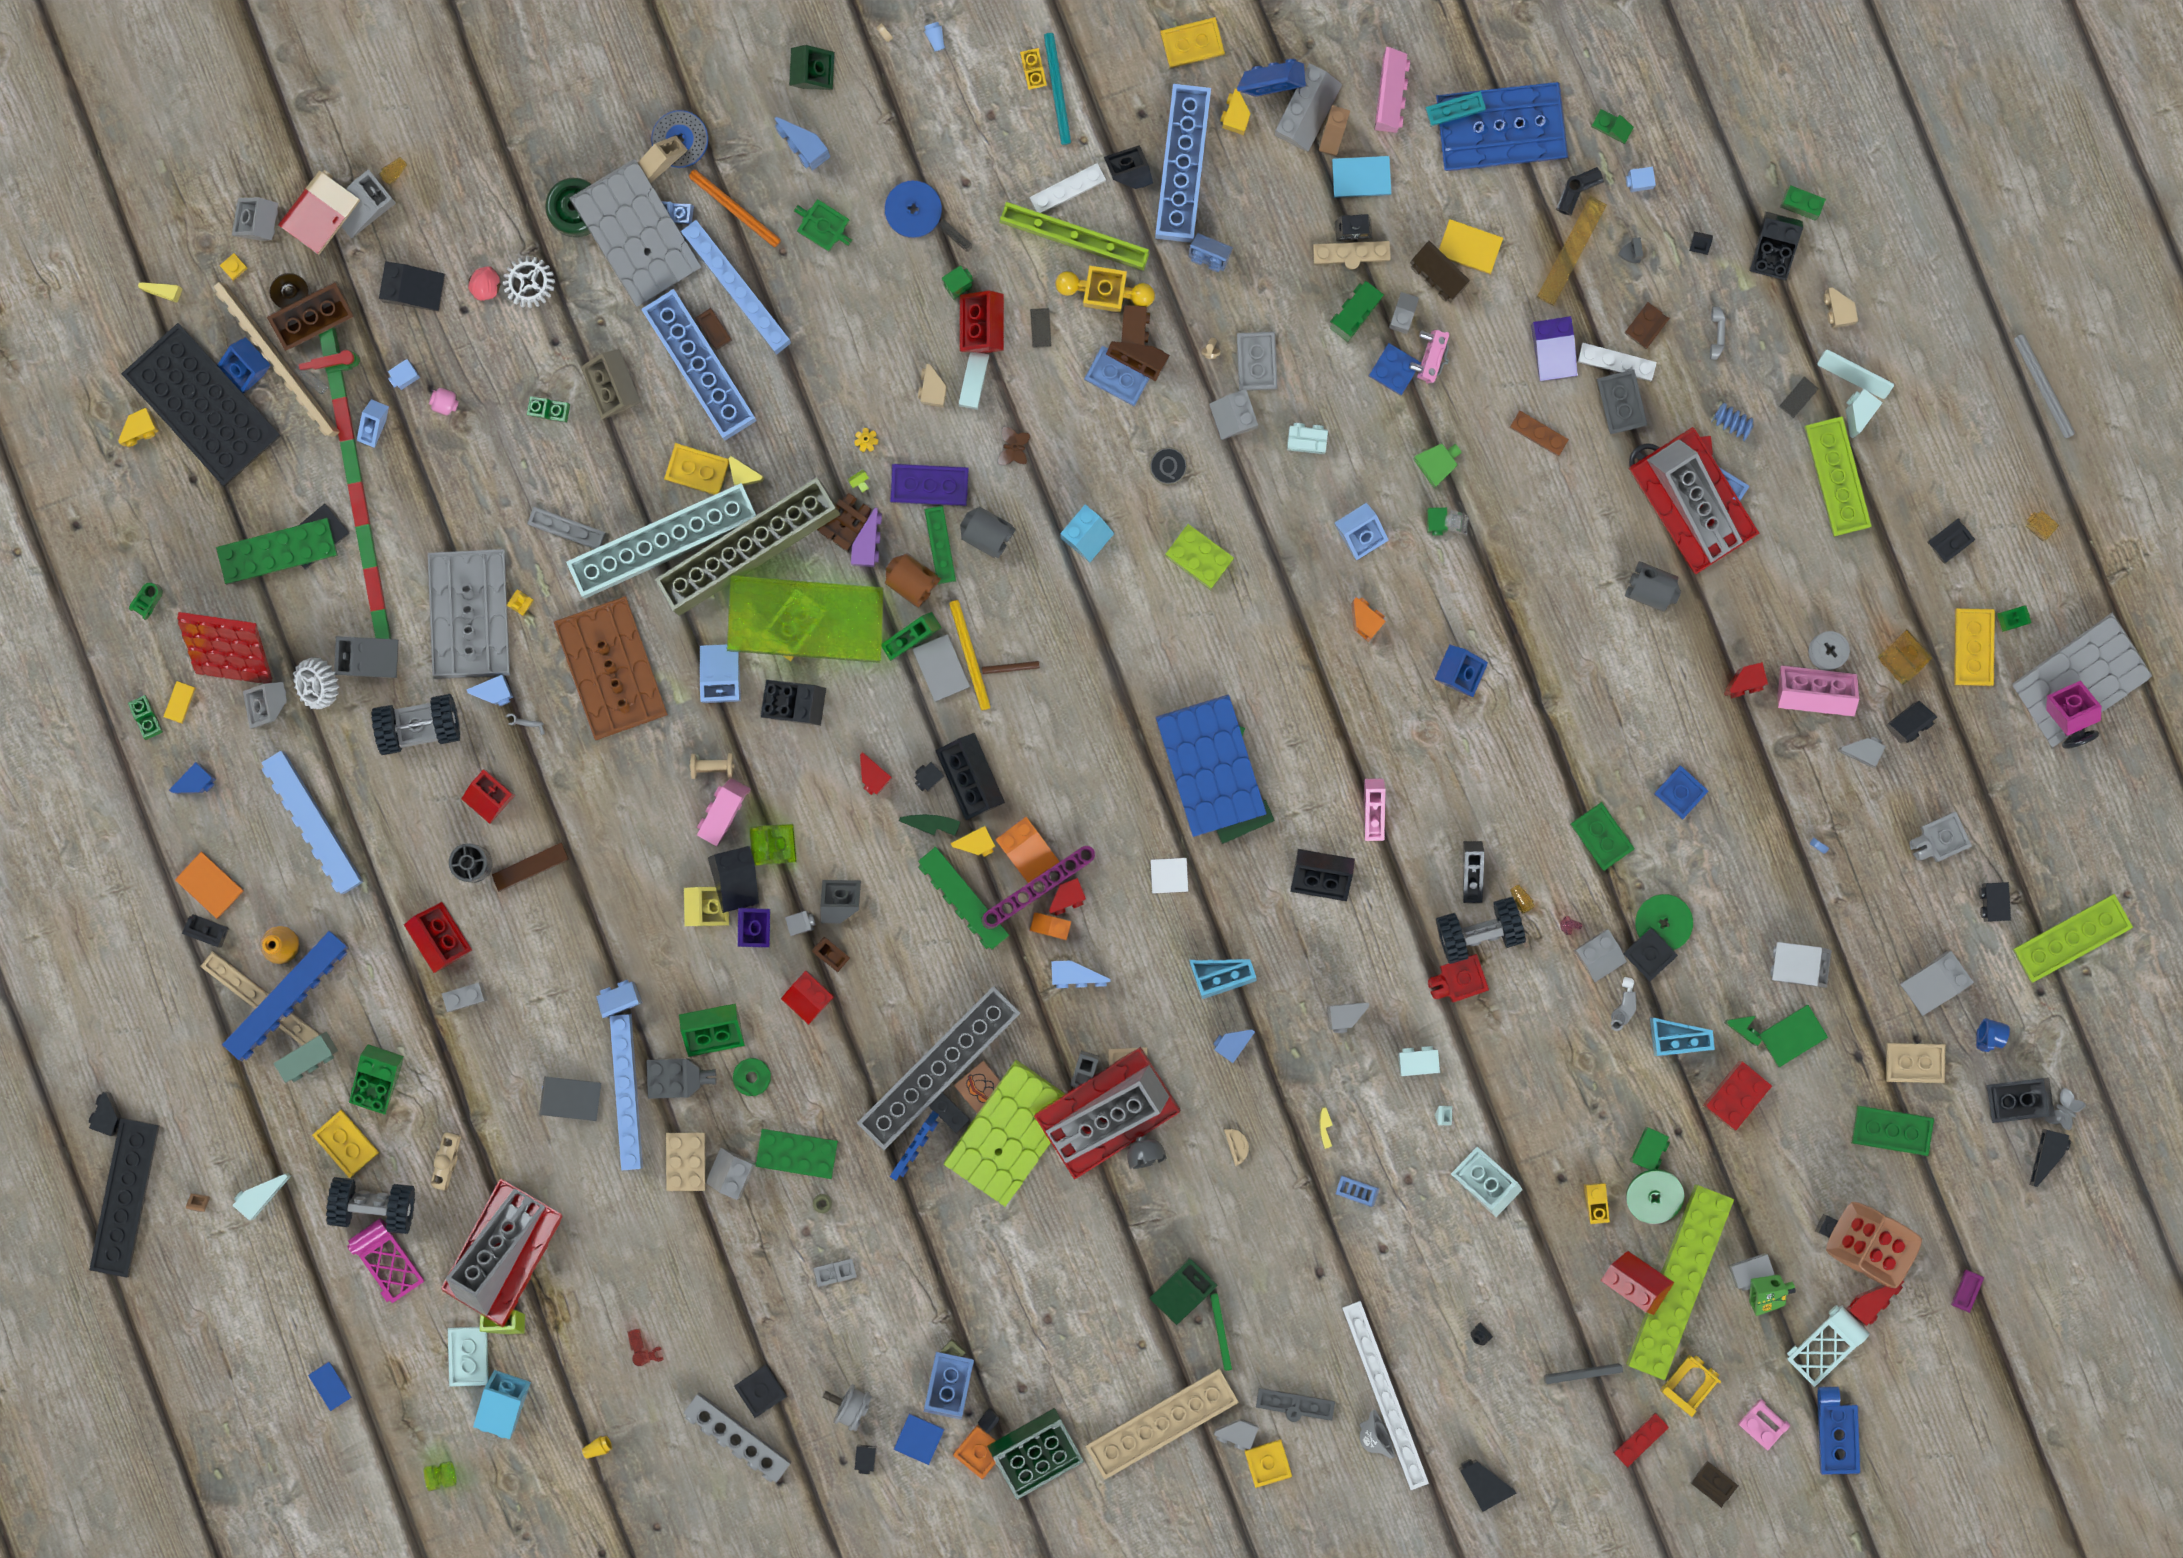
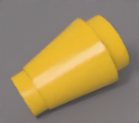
M599 1436L582 1448V1453L586 1459L608 1454L612 1450L611 1441L607 1436Z

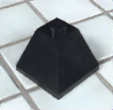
M1140 145L1104 157L1113 180L1134 189L1144 188L1153 184L1150 168Z

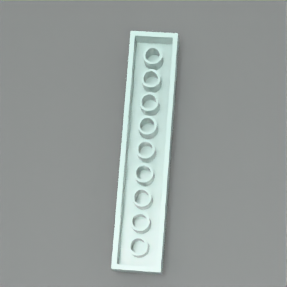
M740 483L571 559L566 563L581 596L586 599L723 537L755 517L756 513L743 484Z

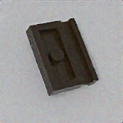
M1708 1461L1690 1482L1721 1508L1739 1486Z

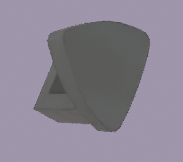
M1641 237L1633 238L1631 242L1620 250L1618 256L1631 263H1640L1643 257Z

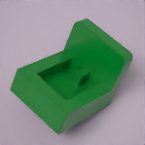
M2026 605L1997 614L2002 632L2031 624L2030 614Z

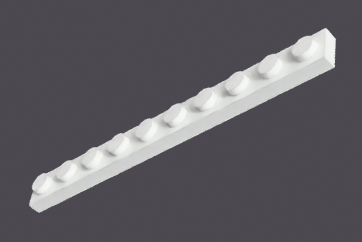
M1361 1301L1344 1306L1342 1309L1410 1490L1429 1484Z

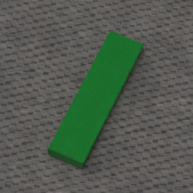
M944 507L924 509L935 574L941 578L937 585L956 582Z
M1214 1292L1210 1294L1215 1325L1223 1367L1225 1371L1232 1370L1227 1339L1218 1293Z

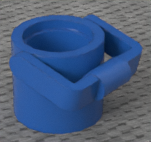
M1987 1018L1983 1019L1977 1029V1049H1980L1982 1052H1989L1994 1050V1047L2003 1048L2009 1038V1025Z

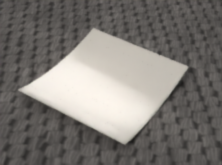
M1187 858L1151 860L1152 893L1188 892Z

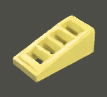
M143 282L138 284V288L142 291L175 303L178 302L182 292V288L177 285Z

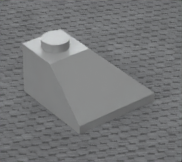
M283 682L262 684L243 691L250 729L275 721L287 701Z

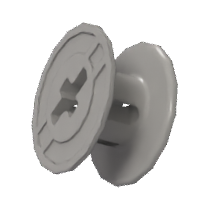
M1834 631L1823 632L1811 641L1808 649L1809 658L1813 665L1825 671L1834 670L1847 661L1850 653L1849 643L1840 633ZM1831 647V653L1827 655V648Z

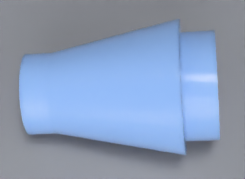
M939 22L924 26V33L931 43L934 52L944 49L943 31Z

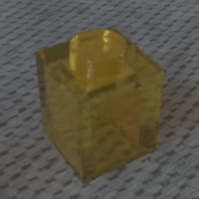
M2041 510L2037 513L2033 512L2027 519L2029 523L2025 527L2041 541H2045L2057 529L2059 524Z

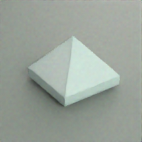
M1452 1106L1438 1107L1435 1113L1438 1125L1452 1124Z

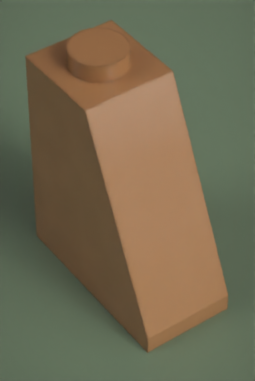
M1332 105L1319 147L1320 152L1337 156L1350 110Z

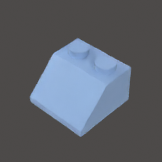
M1367 503L1334 523L1356 560L1389 541L1376 513Z
M628 980L617 984L618 988L611 990L608 987L600 991L601 995L596 997L602 1018H608L643 1003L634 982L629 983Z

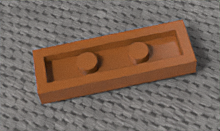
M1522 411L1518 412L1509 427L1558 457L1569 440Z

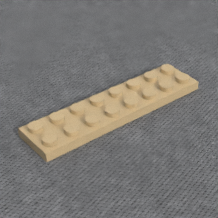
M1219 1368L1085 1446L1105 1480L1239 1402Z

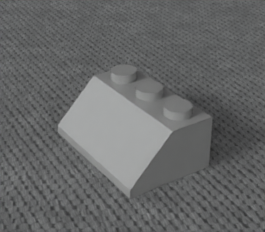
M1369 1003L1327 1006L1329 1029L1333 1030L1334 1033L1347 1032V1028H1352L1369 1008Z

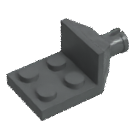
M690 1058L647 1060L648 1099L689 1098L704 1084L716 1085L717 1078H707L708 1076H716V1069L701 1070V1067Z

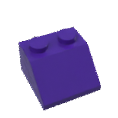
M738 908L737 947H770V909Z

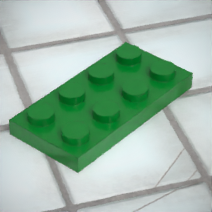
M762 1128L755 1167L832 1179L838 1141Z

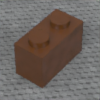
M1124 305L1121 342L1139 345L1148 343L1149 331H1145L1146 324H1150V312H1147V307Z

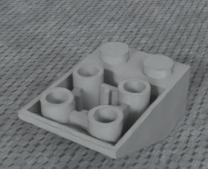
M369 169L354 180L346 189L360 199V202L341 226L352 239L396 204Z

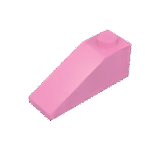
M1365 779L1364 782L1365 841L1384 840V779Z

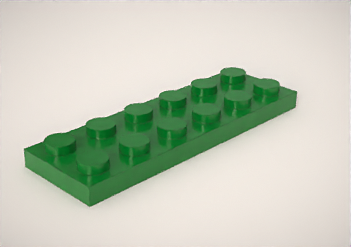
M328 518L216 547L226 585L338 556Z

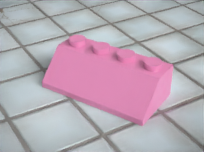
M1386 47L1383 55L1374 130L1397 133L1399 127L1402 128L1403 116H1400L1401 109L1405 108L1406 98L1402 97L1403 90H1407L1408 79H1405V71L1409 72L1410 60H1407L1406 53L1391 47Z
M1781 666L1777 693L1778 708L1855 716L1859 702L1857 674Z

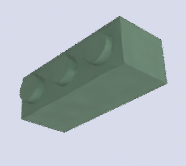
M326 1031L273 1064L285 1083L290 1080L294 1083L303 1077L302 1073L306 1070L310 1073L319 1068L317 1064L321 1061L325 1064L334 1059L333 1054L338 1052V1049Z

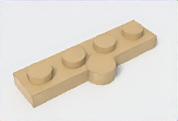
M1390 241L1313 244L1314 265L1344 263L1347 269L1355 270L1360 262L1390 261Z

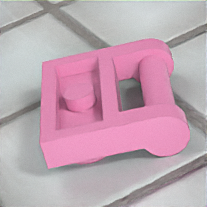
M1760 1399L1738 1425L1768 1451L1780 1436L1788 1430L1790 1424L1787 1421H1783L1765 1405L1766 1402L1763 1399ZM1757 1412H1763L1778 1426V1429L1774 1431L1756 1415Z

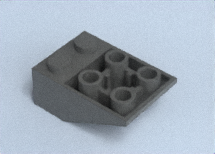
M336 636L335 675L397 678L399 640Z

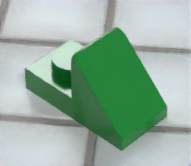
M1600 109L1591 126L1623 144L1626 143L1634 128L1621 115L1616 117L1603 109Z
M1756 1016L1727 1019L1724 1022L1754 1046H1758L1761 1043L1760 1034L1753 1028L1747 1029Z

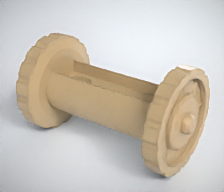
M728 753L727 760H697L696 754H691V779H696L697 773L727 772L728 779H733V769L735 766L732 753Z

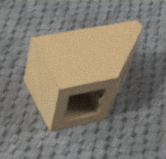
M1833 287L1828 288L1825 291L1826 294L1823 295L1824 303L1828 305L1829 309L1827 313L1828 323L1832 324V328L1856 324L1858 317L1855 302Z
M926 364V369L922 368L921 380H924L923 387H919L918 399H921V404L944 408L947 387L930 364Z

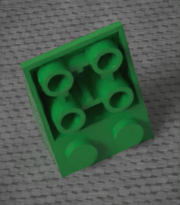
M367 1044L360 1055L349 1103L385 1115L401 1071L404 1056Z

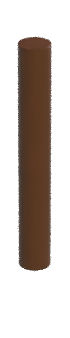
M1039 661L982 667V674L1039 669L1040 666Z

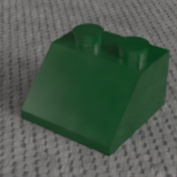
M809 45L792 47L789 86L802 89L833 90L835 52Z

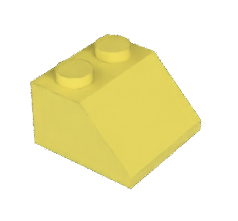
M716 887L684 888L685 926L729 925V912L722 913Z

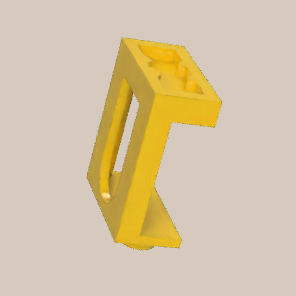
M1688 1355L1660 1389L1664 1395L1691 1417L1697 1412L1695 1409L1717 1383H1721L1718 1379L1719 1374L1712 1368L1707 1370L1703 1366L1705 1362L1696 1355L1694 1358ZM1700 1368L1705 1373V1381L1686 1403L1672 1390L1690 1369Z

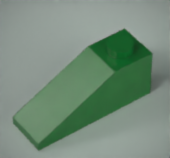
M930 612L922 615L882 643L881 647L889 660L892 661L930 637L942 627L934 614Z

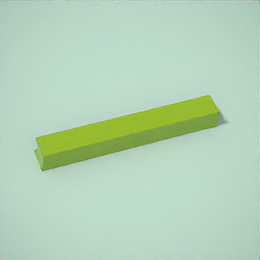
M1009 202L1005 203L999 222L1144 271L1149 256V249Z

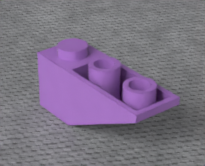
M874 508L852 544V566L875 567V562L879 563V551H876V543L880 544L881 533L877 532L878 524L881 525L882 513H878V508Z

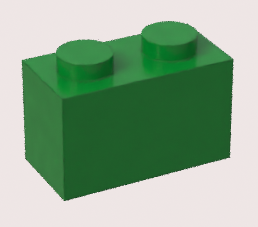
M1790 185L1786 189L1780 207L1816 221L1821 214L1826 199Z
M960 265L943 276L942 283L954 300L972 288L971 282L973 277L967 268L963 269Z
M1645 1126L1630 1162L1647 1170L1658 1169L1662 1162L1660 1156L1669 1147V1137Z

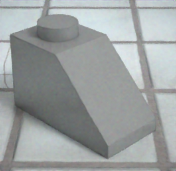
M1403 292L1400 293L1389 326L1390 329L1404 334L1408 333L1419 300L1418 297Z
M1871 737V739L1866 738L1840 747L1838 752L1873 768L1877 766L1886 746L1881 744L1882 741L1880 739Z

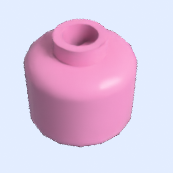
M438 388L437 391L433 390L429 405H431V409L434 412L447 416L451 411H456L459 401L455 400L456 394L454 392Z

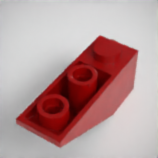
M1904 1281L1897 1288L1881 1285L1858 1294L1846 1308L1847 1311L1863 1325L1873 1324L1878 1318V1312L1881 1309H1886L1891 1301L1889 1299L1902 1290Z

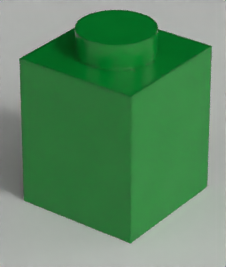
M1447 507L1428 508L1426 510L1427 533H1432V536H1443V532L1448 531Z

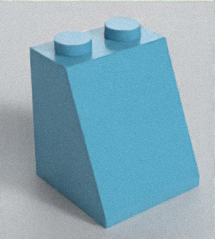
M1086 504L1060 533L1061 539L1089 563L1114 535V532L1103 519Z
M494 1370L483 1390L473 1427L483 1432L495 1434L500 1438L510 1439L515 1431L531 1382Z

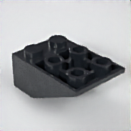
M1765 211L1749 271L1787 281L1803 230V221Z
M766 680L761 718L821 726L826 688L811 684Z

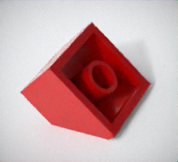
M805 971L782 996L781 1000L809 1025L835 996L808 971Z

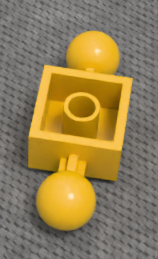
M1089 265L1087 281L1079 280L1077 275L1070 271L1060 273L1055 281L1056 289L1062 295L1070 296L1077 291L1085 292L1083 307L1121 313L1123 298L1131 299L1136 306L1141 307L1150 306L1155 299L1154 289L1149 284L1140 283L1133 288L1125 287L1127 271Z

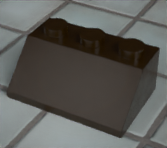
M1430 241L1421 248L1410 262L1412 265L1411 269L1418 275L1422 274L1426 278L1424 280L1426 284L1431 288L1435 287L1439 291L1438 295L1444 301L1448 300L1451 303L1470 282Z

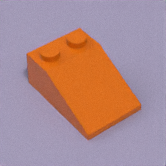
M1027 817L995 839L1027 883L1060 862Z

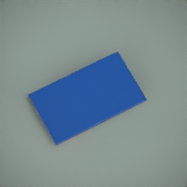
M330 1362L308 1375L330 1411L352 1398Z

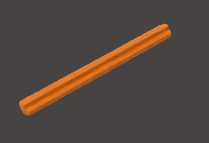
M696 169L691 171L689 178L770 245L773 247L779 245L781 242L779 237Z

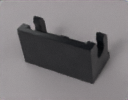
M192 914V916H189L182 934L222 948L229 928Z

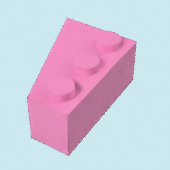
M729 779L722 787L719 786L714 794L716 797L714 803L710 802L705 811L708 815L705 819L702 818L697 826L700 829L697 836L718 846L730 828L737 811L740 810L744 797L749 794L751 789L734 779Z

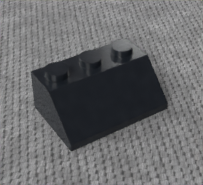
M1298 849L1290 892L1347 902L1355 858Z

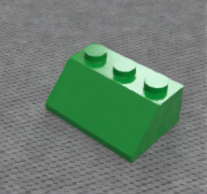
M736 1003L679 1014L680 1031L688 1057L745 1046Z

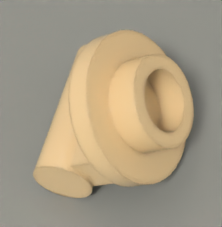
M1210 338L1206 348L1202 349L1201 353L1205 358L1215 359L1216 356L1220 355L1221 351L1215 348L1217 343L1215 338Z

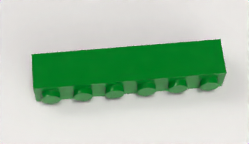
M936 846L918 861L920 863L918 868L924 875H930L932 878L930 882L936 890L941 889L945 893L942 896L949 905L952 903L957 908L955 913L960 919L965 918L970 923L967 925L973 934L978 933L982 939L979 941L986 950L989 947L993 950L1010 936L1001 924L993 929H987L983 926L982 917L988 911L987 907ZM987 915V922L995 924L996 918L993 915Z

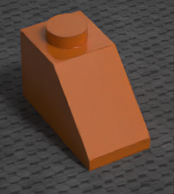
M1034 912L1030 931L1067 940L1071 921Z

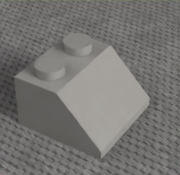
M260 197L238 198L232 236L260 241L272 240L275 233V220L278 215V203Z
M1246 389L1229 394L1209 404L1221 440L1258 428Z
M1609 929L1602 931L1573 950L1594 983L1627 962Z

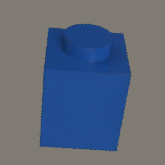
M195 762L169 791L175 794L208 792L214 786L213 782L216 778L200 763Z

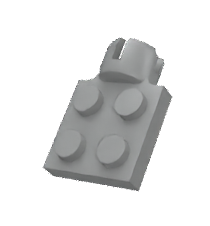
M1957 812L1950 813L1920 827L1922 831L1921 836L1910 841L1911 850L1921 848V850L1913 853L1917 860L1933 857L1935 862H1939L1972 847Z

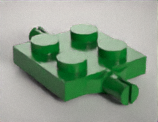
M817 199L808 211L799 205L794 209V212L803 217L797 232L824 250L830 252L834 244L839 240L847 246L852 242L853 239L843 234L850 220Z

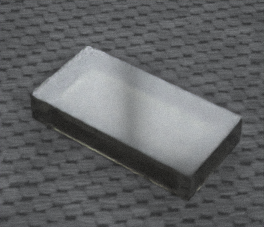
M943 219L939 223L940 229L963 250L969 252L972 249V244L947 221Z
M1049 308L1030 309L1033 348L1052 347Z
M1803 377L1779 407L1792 418H1795L1819 388L1806 377Z

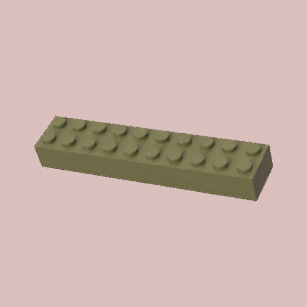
M816 477L662 574L655 581L672 610L680 616L835 519L841 513L823 483Z

